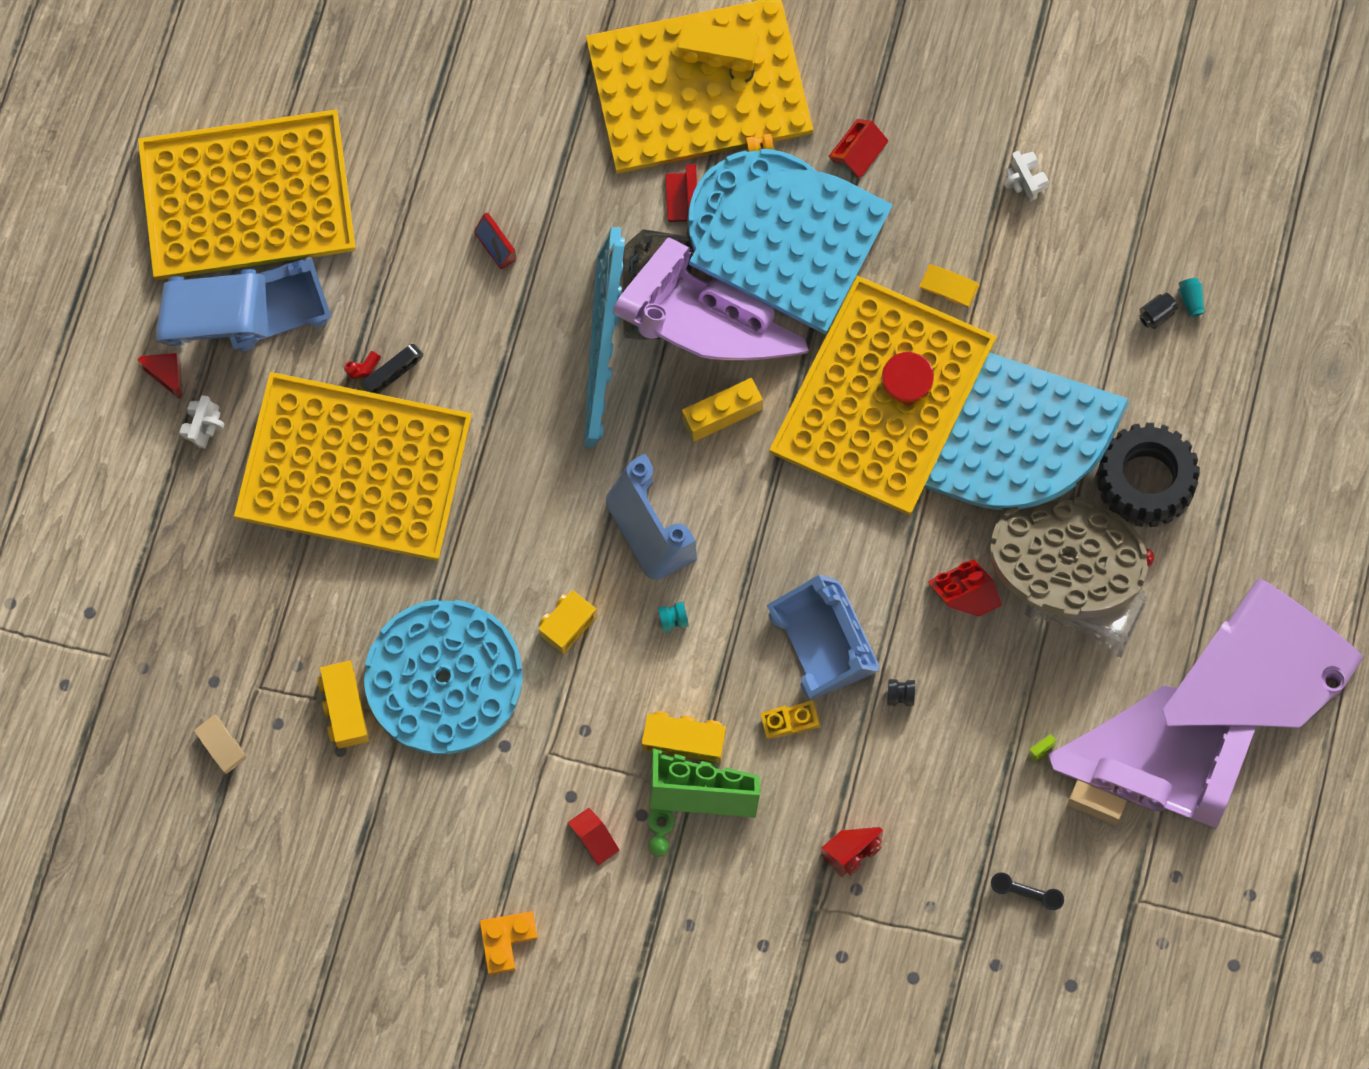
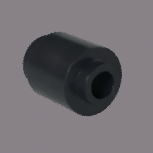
M1169 293L1158 294L1139 309V319L1145 327L1156 329L1175 314L1178 305Z

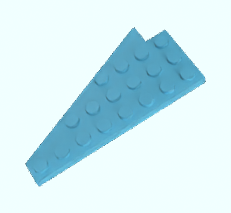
M616 227L610 228L596 256L584 446L593 448L598 439L601 440L603 436L601 417L605 410L604 394L606 383L610 382L612 368L608 367L609 358L613 354L612 335L614 327L618 325L620 318L613 314V309L618 298L621 296L619 282L623 271L622 260L625 239L621 238V228Z

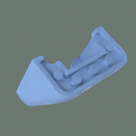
M311 257L258 273L265 276L268 337L305 324H313L314 328L327 324V319L332 317ZM254 334L244 336V338L230 337L234 350L239 348L240 352L255 348L254 343L263 339L254 338Z
M246 269L241 270L239 275L184 280V277H169L168 282L163 283L156 327L157 342L169 346H181L184 343H191L193 340L224 337L244 338V336H251L252 334H254V338L268 337L265 276L256 274V270Z
M643 454L633 459L606 495V505L644 573L649 578L658 580L697 560L696 540L690 530L683 524L676 523L664 529L648 501L647 489L653 485V480L651 479L653 468L646 454Z
M818 575L767 604L770 611V621L775 627L779 626L787 631L806 674L802 676L800 686L807 697L811 699L819 698L879 671L878 661L847 594L838 580Z

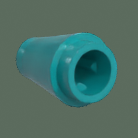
M1190 278L1179 282L1178 293L1189 316L1203 315L1205 312L1202 283H1199L1198 278Z

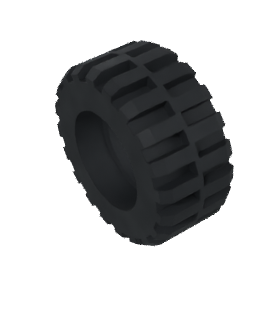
M1146 422L1145 427L1140 428L1138 423L1131 425L1130 431L1122 429L1117 433L1116 438H1112L1098 467L1097 485L1098 490L1102 491L1101 499L1104 503L1110 504L1109 510L1114 513L1119 512L1122 515L1121 517L1127 522L1129 519L1136 521L1135 526L1143 527L1144 523H1149L1150 527H1157L1160 521H1163L1164 524L1172 522L1174 516L1179 517L1182 515L1186 506L1190 505L1198 485L1200 467L1197 466V454L1191 453V443L1188 440L1183 442L1181 440V433L1177 430L1171 433L1168 431L1169 426L1163 424L1161 428H1156L1154 423ZM1137 457H1154L1162 461L1169 468L1173 477L1172 484L1168 489L1160 493H1142L1134 489L1127 482L1124 476L1126 463Z

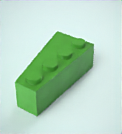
M653 748L649 770V809L756 818L760 798V778L758 775L727 767L724 770H719L711 766L712 763L701 761V764L685 761L686 757L675 754L674 758L662 755L661 750Z

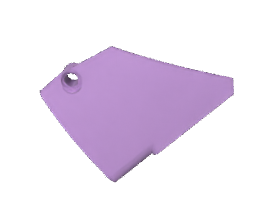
M670 237L665 240L621 294L613 309L614 315L636 325L644 337L650 339L660 337L702 358L760 360L806 354L809 351L804 338L773 322L775 312L772 307L716 278L707 283L688 273L686 268L691 256L690 248Z
M1257 579L1229 620L1225 621L1162 712L1167 727L1267 726L1301 728L1331 698L1340 695L1364 657L1348 641L1313 613L1270 583ZM1325 680H1335L1338 683V687H1328Z
M1161 686L1112 719L1049 753L1048 758L1055 772L1075 780H1080L1155 811L1166 809L1217 829L1256 726L1167 727L1162 710L1177 688Z

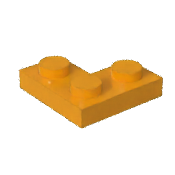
M533 911L480 920L488 974L492 975L516 970L511 944L538 939Z

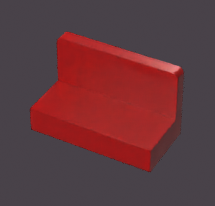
M856 119L828 157L833 163L846 165L856 177L861 178L886 146L888 139L873 121Z
M696 164L686 165V173H671L665 176L668 222L688 221L690 201L697 186Z

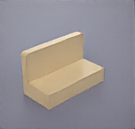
M1077 780L1067 806L1117 826L1127 800Z

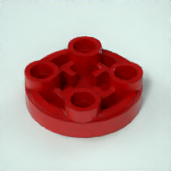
M902 352L894 355L886 362L882 372V385L886 393L892 399L908 406L925 398L931 391L934 382V372L931 364L926 358L914 352Z

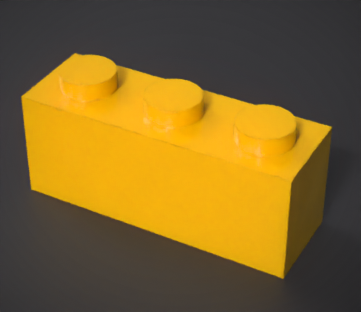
M684 20L678 46L679 58L689 63H696L697 61L707 63L712 67H731L739 72L753 71L758 49V33Z
M750 378L682 409V421L693 442L762 411L763 398L753 379Z
M351 660L320 667L321 676L317 677L320 692L325 691L327 701H322L325 717L330 716L332 725L327 726L330 741H335L338 749L369 742L355 671Z
M656 711L654 714L647 713L642 739L643 751L652 752L654 748L661 750L662 754L672 756L677 754L690 759L721 764L726 738V726H722V723L714 720H707L706 723L697 722L695 718L690 716H680V719L669 717L668 713Z

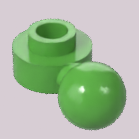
M654 809L648 817L649 828L655 834L648 842V850L653 856L661 857L669 850V842L665 835L673 830L675 818L671 811ZM665 819L667 823L661 827L657 825V821Z

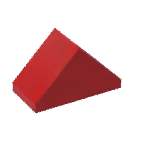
M177 353L147 355L138 358L137 361L143 371L178 399L183 396L181 361Z
M587 808L567 822L597 866L620 851L604 823L590 808Z

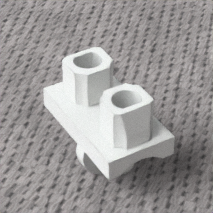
M1019 151L1012 153L1013 160L1010 163L1012 168L1005 171L1008 178L1004 180L1003 184L1007 189L1014 187L1016 193L1024 189L1031 202L1037 199L1038 192L1048 187L1049 180L1044 172L1034 176L1031 175L1029 170L1038 167L1039 164L1034 152L1021 155Z
M201 395L200 401H190L187 410L188 414L194 418L192 424H182L179 434L184 439L193 442L198 448L206 449L209 437H213L215 430H223L225 424L219 420L221 414L218 411L219 406L211 402L208 396Z

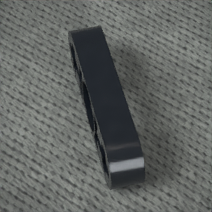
M416 344L407 346L364 379L357 390L379 394L414 367L422 359L423 352Z

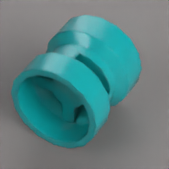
M683 601L675 603L673 607H657L663 633L669 632L677 626L681 629L689 627Z

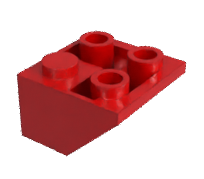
M974 559L965 561L958 567L948 572H942L928 581L933 591L950 608L980 617L1002 606L994 580Z
M881 827L841 830L821 847L820 854L841 877L847 873L852 875L861 867L862 864L860 862L867 855L871 858L882 848L880 844L883 842V830Z

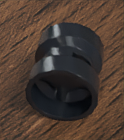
M889 679L887 705L896 706L898 703H904L906 706H914L915 680L899 682L897 679Z

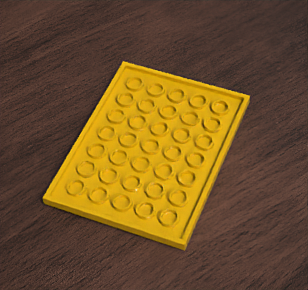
M758 0L586 35L616 174L746 148V138L748 137L761 138L765 134H771L773 142L813 134V126L782 0ZM684 20L758 33V49L754 62L753 78L746 83L745 80L752 75V71L739 72L731 67H712L707 63L698 61L696 63H689L679 58L678 46ZM729 69H732L731 72L734 76L733 80L730 77Z
M337 109L138 138L152 269L155 281L168 279L169 277H184L356 251Z
M857 275L769 449V453L911 516L976 379L996 342L997 336ZM902 352L920 354L929 361L934 372V382L929 394L922 400L909 406L892 399L882 385V372L886 362L894 355Z
M269 372L234 519L439 562L472 413Z

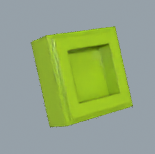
M1049 734L1030 748L1028 756L1032 762L1036 763L1054 750L1056 739L1052 734Z

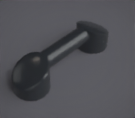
M1002 872L995 874L991 879V887L998 894H1005L1010 891L1043 902L1044 906L1049 910H1058L1064 904V895L1057 889L1039 890L1014 882L1008 874Z

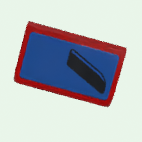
M487 212L484 213L475 227L474 233L500 269H504L516 261L515 249L491 215Z

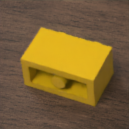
M574 590L568 595L563 594L556 603L557 608L551 614H545L538 624L540 626L538 628L539 635L563 655L598 617L597 609Z

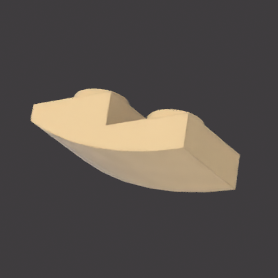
M215 714L194 730L225 774L229 773L247 758L237 741L229 734L220 718Z

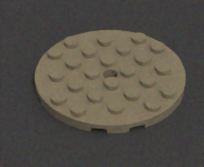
M1057 497L1049 502L1024 509L1012 507L1004 513L1003 518L998 524L996 523L990 542V558L993 568L1008 590L1032 607L1050 614L1070 618H1096L1108 615L1132 602L1141 591L1148 570L1147 551L1139 534L1124 518L1111 510L1107 512L1096 507V502L1080 497H1075L1074 500ZM1063 554H1067V555H1069V556H1074L1075 559H1073V558H1068V557H1066V556H1063V557H1062V555H1063Z

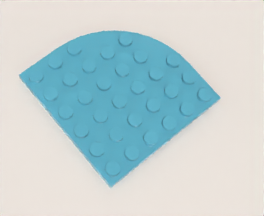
M795 169L769 173L746 183L725 200L712 218L689 261V265L826 335L893 204L846 180L824 172Z
M989 353L925 484V488L971 505L995 510L1012 507L1024 509L1049 502L1077 486L1076 483L1094 470L1109 447L1129 405L1128 398Z

